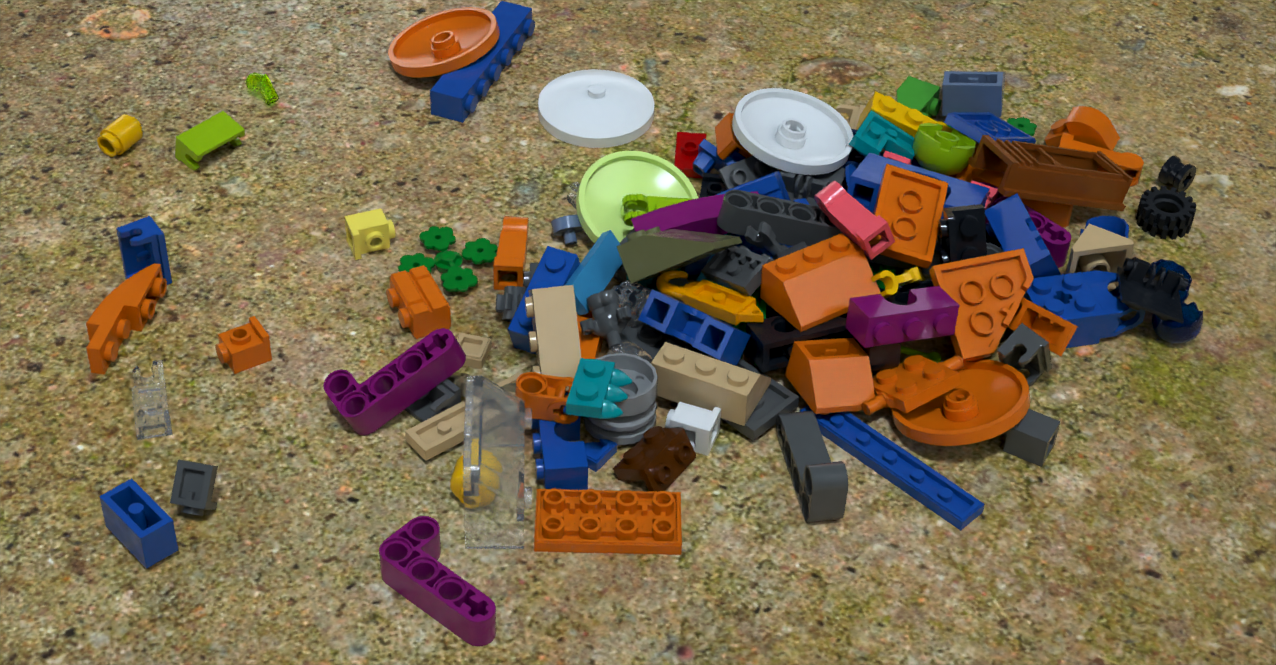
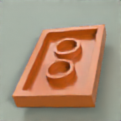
M886 164L873 214L876 217L880 215L888 222L895 242L881 252V255L926 269L929 268L932 263L939 231L938 220L942 217L948 188L947 182ZM877 235L870 240V246L878 244L881 236Z

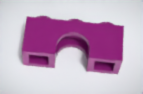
M940 286L910 290L907 305L893 304L887 301L881 294L853 297L849 300L845 328L864 348L954 335L959 304Z

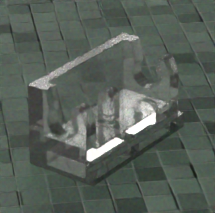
M162 360L152 362L151 369L153 375L150 377H142L138 366L134 367L132 371L134 387H131L137 440L173 435Z

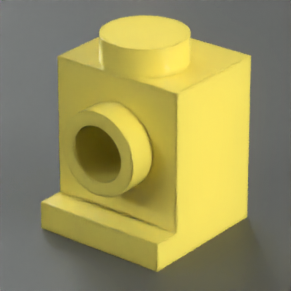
M381 208L344 216L346 241L355 260L362 259L361 254L390 248V239L396 236L392 220L386 219Z

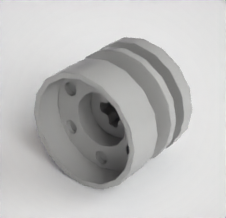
M626 353L607 354L596 358L601 361L615 362V368L626 373L632 379V383L619 387L628 395V399L615 403L623 411V415L611 419L584 417L586 430L595 439L611 440L616 442L617 445L639 442L643 438V434L656 425L657 405L655 399L657 397L658 376L655 367L648 360Z

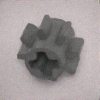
M506 286L504 288V295L496 294L495 310L496 312H503V321H512L527 289L526 287Z

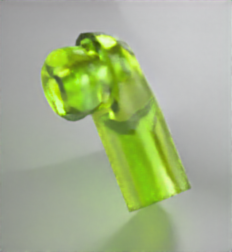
M253 72L247 76L246 86L248 89L260 92L267 105L279 100V96L268 75Z

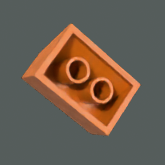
M843 233L762 265L760 298L800 332L847 313L850 298L875 295L880 293V289L876 281L872 282L871 277L874 275L863 249Z

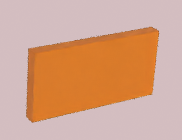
M537 489L534 552L681 555V492Z

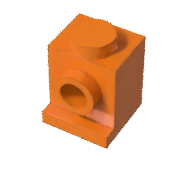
M255 316L249 318L248 324L218 334L219 344L215 345L216 353L221 363L227 362L234 374L272 360L269 335Z

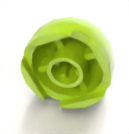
M920 124L913 142L915 159L920 166L926 170L947 176L960 173L967 167L969 158L973 157L975 152V140L954 128L949 133L942 131L943 125Z

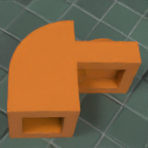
M1077 106L1072 108L1067 119L1058 120L1051 126V130L1044 141L1047 146L1059 147L1062 134L1065 132L1075 135V141L1113 151L1120 137L1112 122L1101 111L1092 107Z

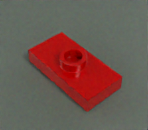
M677 132L674 165L688 178H703L693 171V162L698 155L699 144L703 139H706L705 133Z

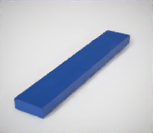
M807 405L800 412L812 411V409ZM851 413L815 414L821 434L960 531L983 513L984 503Z

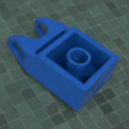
M1094 270L1034 278L1023 296L1029 301L1078 326L1066 348L1099 344L1101 338L1115 337L1143 323L1146 313L1142 309H1131L1118 299L1120 297L1119 285L1114 290L1108 291L1107 286L1110 283L1118 282V274L1114 272ZM1132 311H1137L1136 315L1130 320H1120V317Z

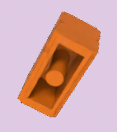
M423 265L412 268L409 272L404 270L391 274L390 288L386 290V295L390 307L398 308V318L402 328L408 327L413 337L418 339L427 336L436 329H449L451 327L450 306L427 267Z

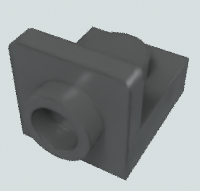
M178 460L170 503L182 505L181 512L203 516L204 510H216L217 502H212L211 500L218 466Z

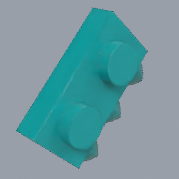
M581 358L566 402V414L598 419H611L623 415V411L615 403L628 399V395L619 387L631 384L632 379L623 371L616 369L615 362Z

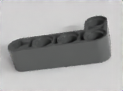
M803 411L778 414L776 416L777 438L805 521L808 523L843 518L848 493L846 466L842 461L831 462L814 412Z

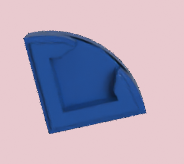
M600 439V442L585 443L588 468L597 472L617 452V443L607 439Z

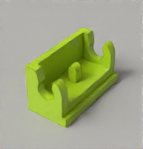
M221 111L176 136L175 158L178 161L181 160L190 169L197 170L200 168L197 162L202 160V157L227 142L234 146L241 145L242 142L239 138L245 135V129L227 113Z

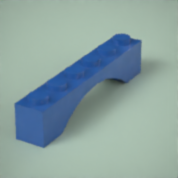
M501 1L492 12L500 29V35L496 44L485 55L468 66L443 74L430 90L431 115L463 123L468 115L475 111L478 102L487 95L493 82L498 81L503 69L510 65L515 53L522 49L523 43L528 36H532L535 29V21L532 20V8Z

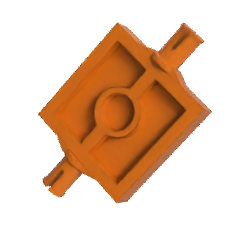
M956 354L944 362L937 363L921 355H913L907 357L898 367L878 372L876 377L872 378L875 397L862 403L864 413L870 416L878 410L888 407L908 413L962 385L959 372L956 370L963 368V360Z

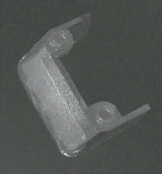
M466 375L463 451L465 549H524V509H532V487H524L525 429H532V408H525V401L482 375Z

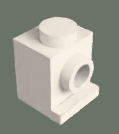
M679 402L675 410L670 409L666 418L665 428H684L694 451L708 456L719 434L721 408L714 407L713 411Z

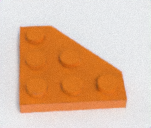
M1024 248L934 265L929 270L933 285L940 286L959 304L955 332L950 337L957 356L959 355L962 358L963 363L990 357L997 349L1003 333L1020 306L1019 303L1034 279Z

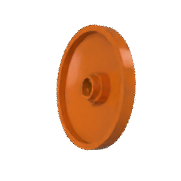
M477 7L449 9L427 16L404 29L390 44L388 56L393 69L403 76L415 78L438 76L465 67L485 55L496 44L500 35V29L495 15L486 9Z
M978 359L964 362L963 368L956 370L959 372L962 385L908 413L891 408L893 422L903 435L924 444L960 446L982 442L1007 432L1024 418L1030 407L1028 382L1025 376L1016 368L999 361Z

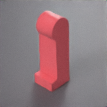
M837 181L831 182L814 195L816 203L829 220L851 241L862 248L864 254L871 260L895 242L888 222L880 215L876 217L847 193ZM880 235V242L870 246L869 241L875 236Z

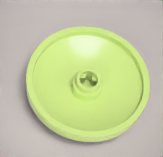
M619 151L600 158L588 168L577 191L576 210L582 228L594 243L603 232L609 230L612 231L620 243L634 229V226L625 225V213L643 211L624 208L622 205V198L624 196L643 194L646 197L696 199L698 196L690 180L669 161L647 152Z

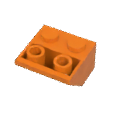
M854 338L794 341L785 376L815 414L826 415L835 412H858L863 410V402L875 397L869 356Z

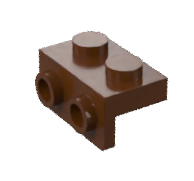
M656 426L647 430L643 434V438L633 448L624 453L623 459L613 470L618 480L644 481L649 491H665L694 461L696 453L684 428H662L661 426Z

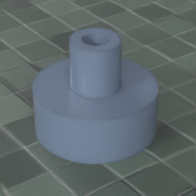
M578 215L563 216L551 221L553 235L563 236L565 245L576 244V233L584 230Z

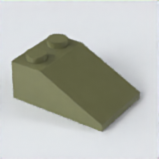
M658 226L646 231L643 229L626 236L628 242L616 247L630 284L659 277L668 271L680 269L742 243L740 237L677 229L661 231Z

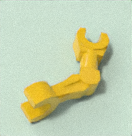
M918 267L906 270L904 274L895 276L891 271L883 270L871 277L872 282L880 280L884 283L885 291L878 293L884 298L894 295L899 285L903 286L925 280L921 268Z

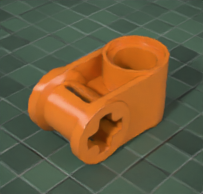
M536 372L521 374L516 380V413L526 419H540L561 424L575 422L579 416L563 414L564 405L566 406L568 396L564 395L565 389L569 387L570 392L574 378L543 375Z

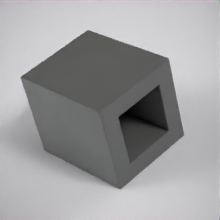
M1029 409L1017 425L1001 434L1006 437L1003 451L1042 467L1055 446L1060 421Z

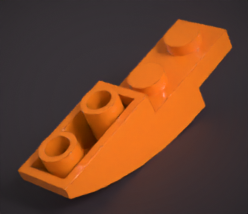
M154 263L126 279L99 304L88 319L86 326L90 342L86 349L91 373L104 375L110 363L117 359L119 347L122 341L129 337L130 330L142 332L148 319L153 318L155 306L159 298L164 297L167 289V281L163 278L161 264Z

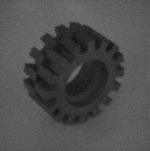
M1156 186L1151 187L1150 191L1147 189L1141 195L1136 214L1137 224L1142 226L1144 232L1150 230V235L1153 237L1159 234L1161 235L1160 239L1165 240L1166 236H1170L1171 240L1176 239L1177 235L1182 238L1185 236V233L1188 234L1190 232L1195 216L1196 203L1193 202V198L1191 196L1185 197L1186 192L1184 191L1177 193V188L1174 187L1171 190H1167L1166 186H1161L1160 190Z

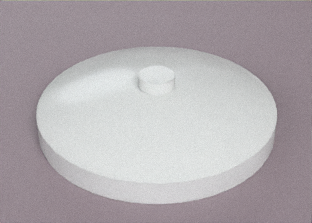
M580 70L559 76L543 88L538 99V116L542 126L561 141L588 148L615 147L634 141L650 128L654 119V99L650 91L641 82L628 75L609 70Z
M767 88L745 95L736 106L732 127L737 140L751 155L772 167L795 174L820 175L839 169L849 158L852 146L849 143L853 138L851 127L839 112L813 96L789 89Z

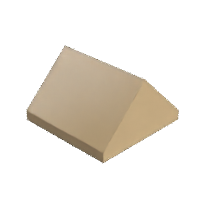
M1088 224L1071 248L1065 274L1094 270L1117 273L1118 266L1122 268L1125 259H1131L1134 242L1121 235ZM1110 283L1107 286L1108 291L1114 290L1119 283Z

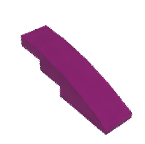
M725 194L696 198L662 207L634 217L631 221L636 232L643 229L646 231L659 226L661 231L677 229L724 235L728 232L722 230L717 225V218Z

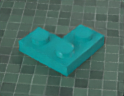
M872 110L849 143L850 146L854 147L864 157L868 153L879 155L883 148L911 160L915 156L913 150L914 137Z

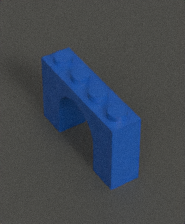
M868 153L852 173L847 193L873 214L883 170L886 164L947 182L948 188L943 208L983 204L985 207L990 190L987 187L873 153Z

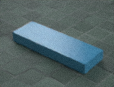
M611 230L600 235L564 285H574L576 312L579 316L590 311L586 302L587 298L595 293L604 291L622 265V260L616 247L621 244Z

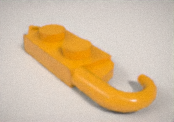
M668 271L661 274L656 280V287L659 292L727 323L738 325L740 322H764V315L756 305V298L705 279L690 282L682 287L668 283V281L674 278H688V273L684 271Z

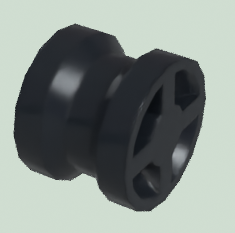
M1171 156L1162 166L1158 180L1165 185H1173L1174 188H1177L1176 191L1180 193L1185 191L1193 182L1196 175V167L1191 164L1185 165L1179 157Z

